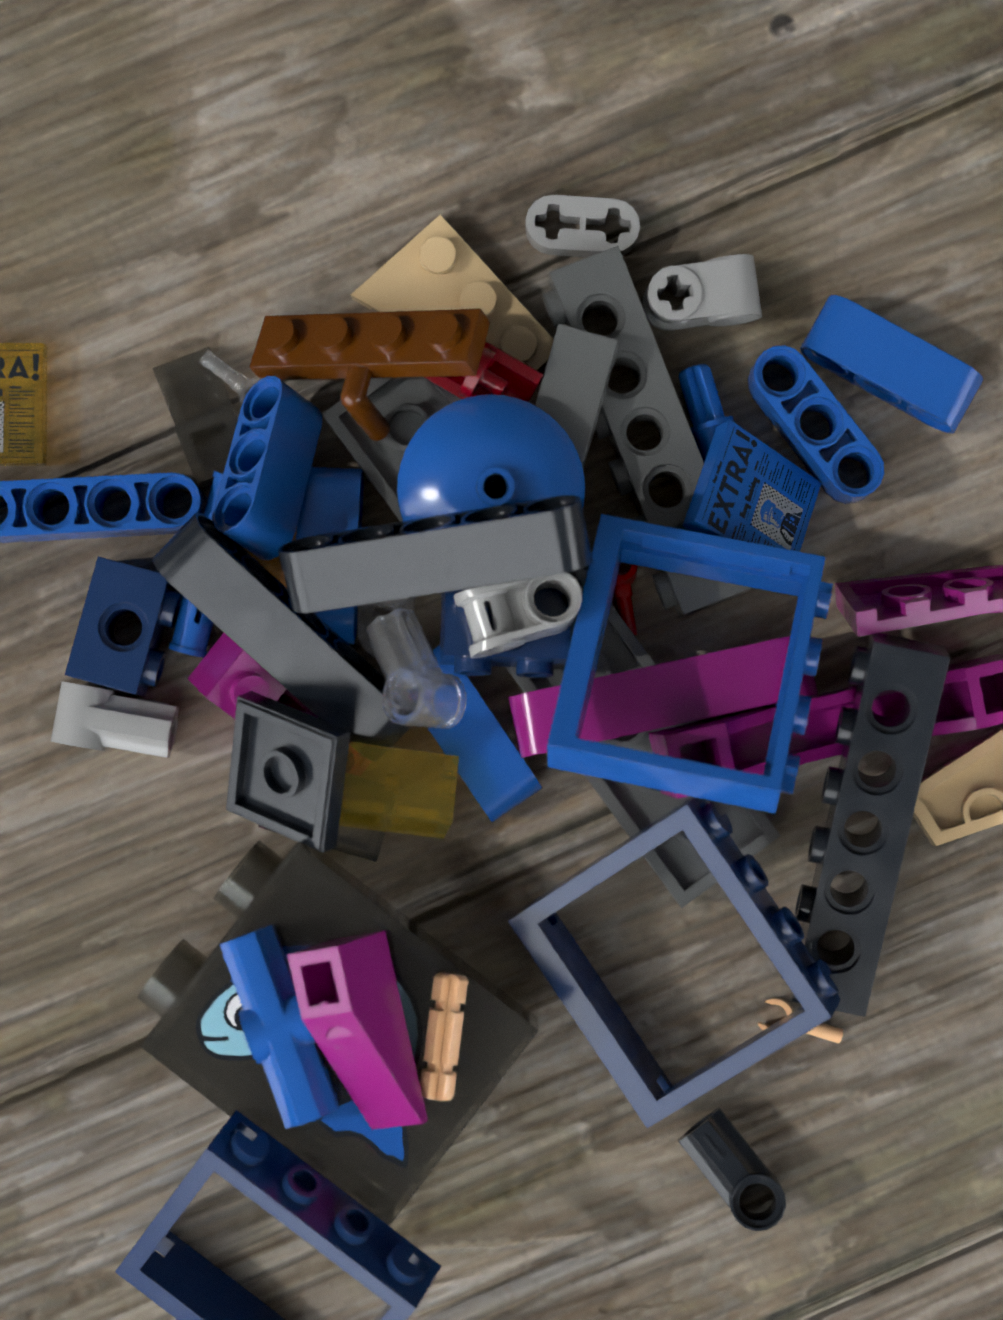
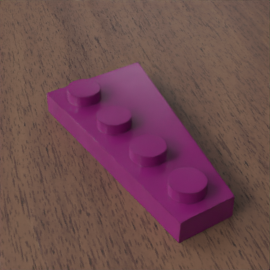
M1003 564L835 583L836 607L857 637L986 613H1002Z

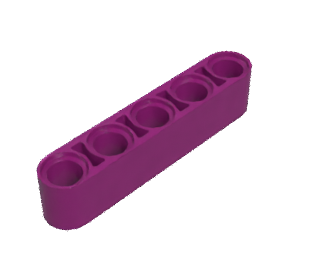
M790 636L596 677L593 681L580 739L599 742L775 704L778 701ZM803 674L800 695L812 696L818 694L814 676ZM561 685L508 697L521 758L547 753V742Z

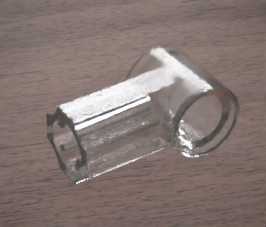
M398 608L389 614L377 616L365 630L369 636L370 646L386 679L382 704L388 719L397 725L435 729H451L457 725L463 717L466 708L464 684L457 676L442 672L414 610Z

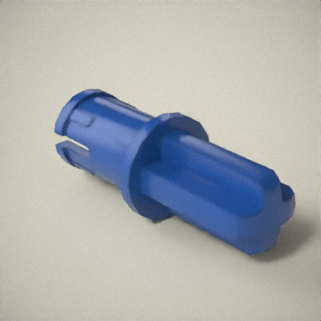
M698 364L679 372L678 378L693 425L690 429L702 460L705 462L716 427L729 419L733 422L735 421L733 416L725 417L710 367L707 364Z

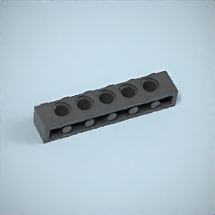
M619 246L551 271L549 273V287L551 290L542 293L553 326L556 328L558 324L586 331L582 320L589 312L602 310L609 313L615 320L616 329L605 337L613 338L620 342L613 367H628L636 374L638 379V386L626 394L616 393L607 386L594 431L598 440L606 437L610 440L617 458L608 462L613 481L620 496L631 494L639 516L631 518V520L688 530L683 526L704 462ZM640 421L652 424L659 432V445L647 451L634 448L627 439L626 430L628 427ZM661 477L673 479L681 488V502L670 508L658 506L649 495V484ZM660 570L661 572L652 575L663 607L666 610L675 606L679 618L747 593L752 589L751 587Z

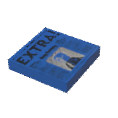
M729 419L716 427L683 526L694 532L800 552L822 483Z

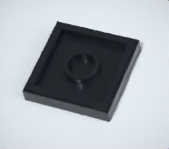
M253 691L237 696L226 810L321 853L337 847L351 731Z

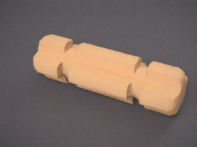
M439 972L433 978L431 1000H435V1007H430L423 1057V1061L428 1063L427 1068H422L420 1081L422 1097L430 1100L447 1101L451 1100L454 1096L457 1073L453 1072L452 1069L453 1065H458L464 1012L460 1011V1005L466 1002L468 986L467 977L462 974Z

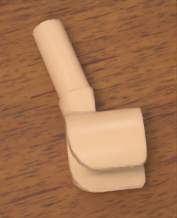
M773 997L765 1001V1003L781 1006L786 1011L787 1016L794 1012L790 1003L783 998ZM758 1022V1026L762 1031L770 1027L767 1023ZM822 1023L806 1034L839 1044L843 1037V1029Z

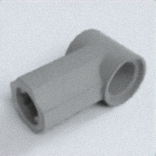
M61 682L51 742L105 751V747L170 758L178 728L179 707L169 705V703L141 698L132 699L115 696L116 691Z

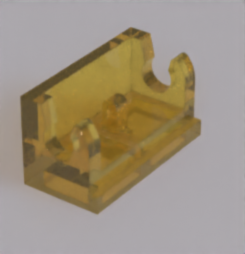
M349 742L339 826L444 839L453 822L459 756Z

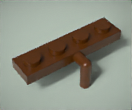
M481 308L265 316L249 367L259 379L266 376H276L280 380L345 378L340 396L342 405L371 440L379 441L389 434L390 424L367 396L371 378L476 376L490 321Z

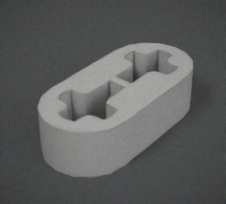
M548 195L536 200L528 209L525 228L530 244L539 252L548 255L590 257L619 246L621 254L624 256L636 245L640 222L635 209L627 202L619 199ZM548 211L559 212L560 222L579 224V229L563 228L558 232V239L546 238L545 228L537 227L535 223L545 221ZM607 215L619 216V225L629 227V232L620 233L617 243L606 242L605 232L586 230V225H605Z

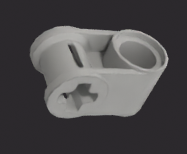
M750 254L728 255L705 262L671 265L660 269L652 277L642 297V307L648 322L660 330L673 331L702 326H732L762 318L754 256ZM666 287H672L674 296H684L685 298L677 311L672 310L669 301H659Z
M569 573L468 588L455 594L454 600L456 606L463 607L473 639V644L469 647L470 655L472 658H481L505 652L526 642L559 634L567 630L574 622L579 611L582 594L577 580ZM544 588L557 589L565 595L568 601V610L560 616L550 617L544 615L537 609L534 603V595ZM485 608L489 609L495 631L491 629Z

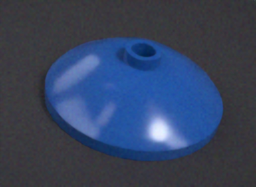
M491 394L467 397L455 401L434 413L417 430L409 442L400 464L397 481L398 505L403 521L562 495L579 496L583 510L585 498V480L578 452L566 431L549 414L537 406L521 399L504 395ZM490 475H498L506 483V492L500 499H492L484 492V480Z

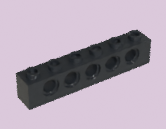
M877 633L868 636L866 647L856 645L853 652L848 682L857 684L852 708L842 706L835 732V743L843 744L844 746L839 768L828 766L821 803L830 804L825 827L814 826L808 851V862L816 863L812 886L801 884L795 908V917L798 921L803 922L804 939L801 941L815 961L823 960L832 970L829 976L840 992L837 994L841 998L835 1011L866 1017L950 661V656L942 645ZM886 690L900 691L906 696V703L898 714L885 717L876 714L872 710L873 701L878 694ZM871 751H883L892 757V763L883 774L869 776L858 769L859 762L865 754ZM859 811H868L878 817L875 828L863 835H856L846 830L844 827L846 820L852 814ZM844 871H855L865 878L861 887L850 893H842L835 890L831 883L836 875ZM830 930H841L851 937L845 947L835 951L826 950L818 944L819 938ZM791 991L792 1002L799 1003V1001Z

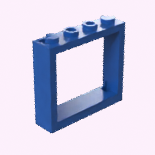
M601 514L592 550L593 562L588 568L582 593V602L577 614L547 742L548 767L775 813L780 792L793 794L800 762V756L788 754L792 733L805 734L812 697L800 695L799 693L803 674L816 676L823 639L810 636L814 617L826 619L833 584L821 582L826 557ZM621 562L798 596L763 775L580 739Z

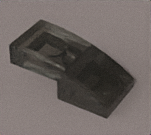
M208 346L152 368L174 421V429L196 484L213 478V471L224 473L238 421L211 347Z

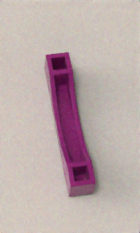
M994 654L948 665L932 736L977 730L1003 724V654ZM857 686L810 696L812 698L805 734L792 733L788 754L800 756L799 765L842 754L844 745L835 743L836 726L842 706L852 708ZM897 690L883 691L874 699L872 710L876 714L885 717L896 715L903 709L906 703V696ZM777 704L650 732L648 734L652 753L763 775ZM660 790L661 794L677 799L687 797V795Z

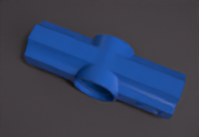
M274 924L220 944L223 952L222 956L232 977L231 981L236 988L242 1005V1009L239 1010V1016L247 1044L256 1063L259 1065L263 1064L285 1128L306 1124L338 1110L337 1095L334 1093L329 1072L324 1065L315 1039L301 1019L291 970Z

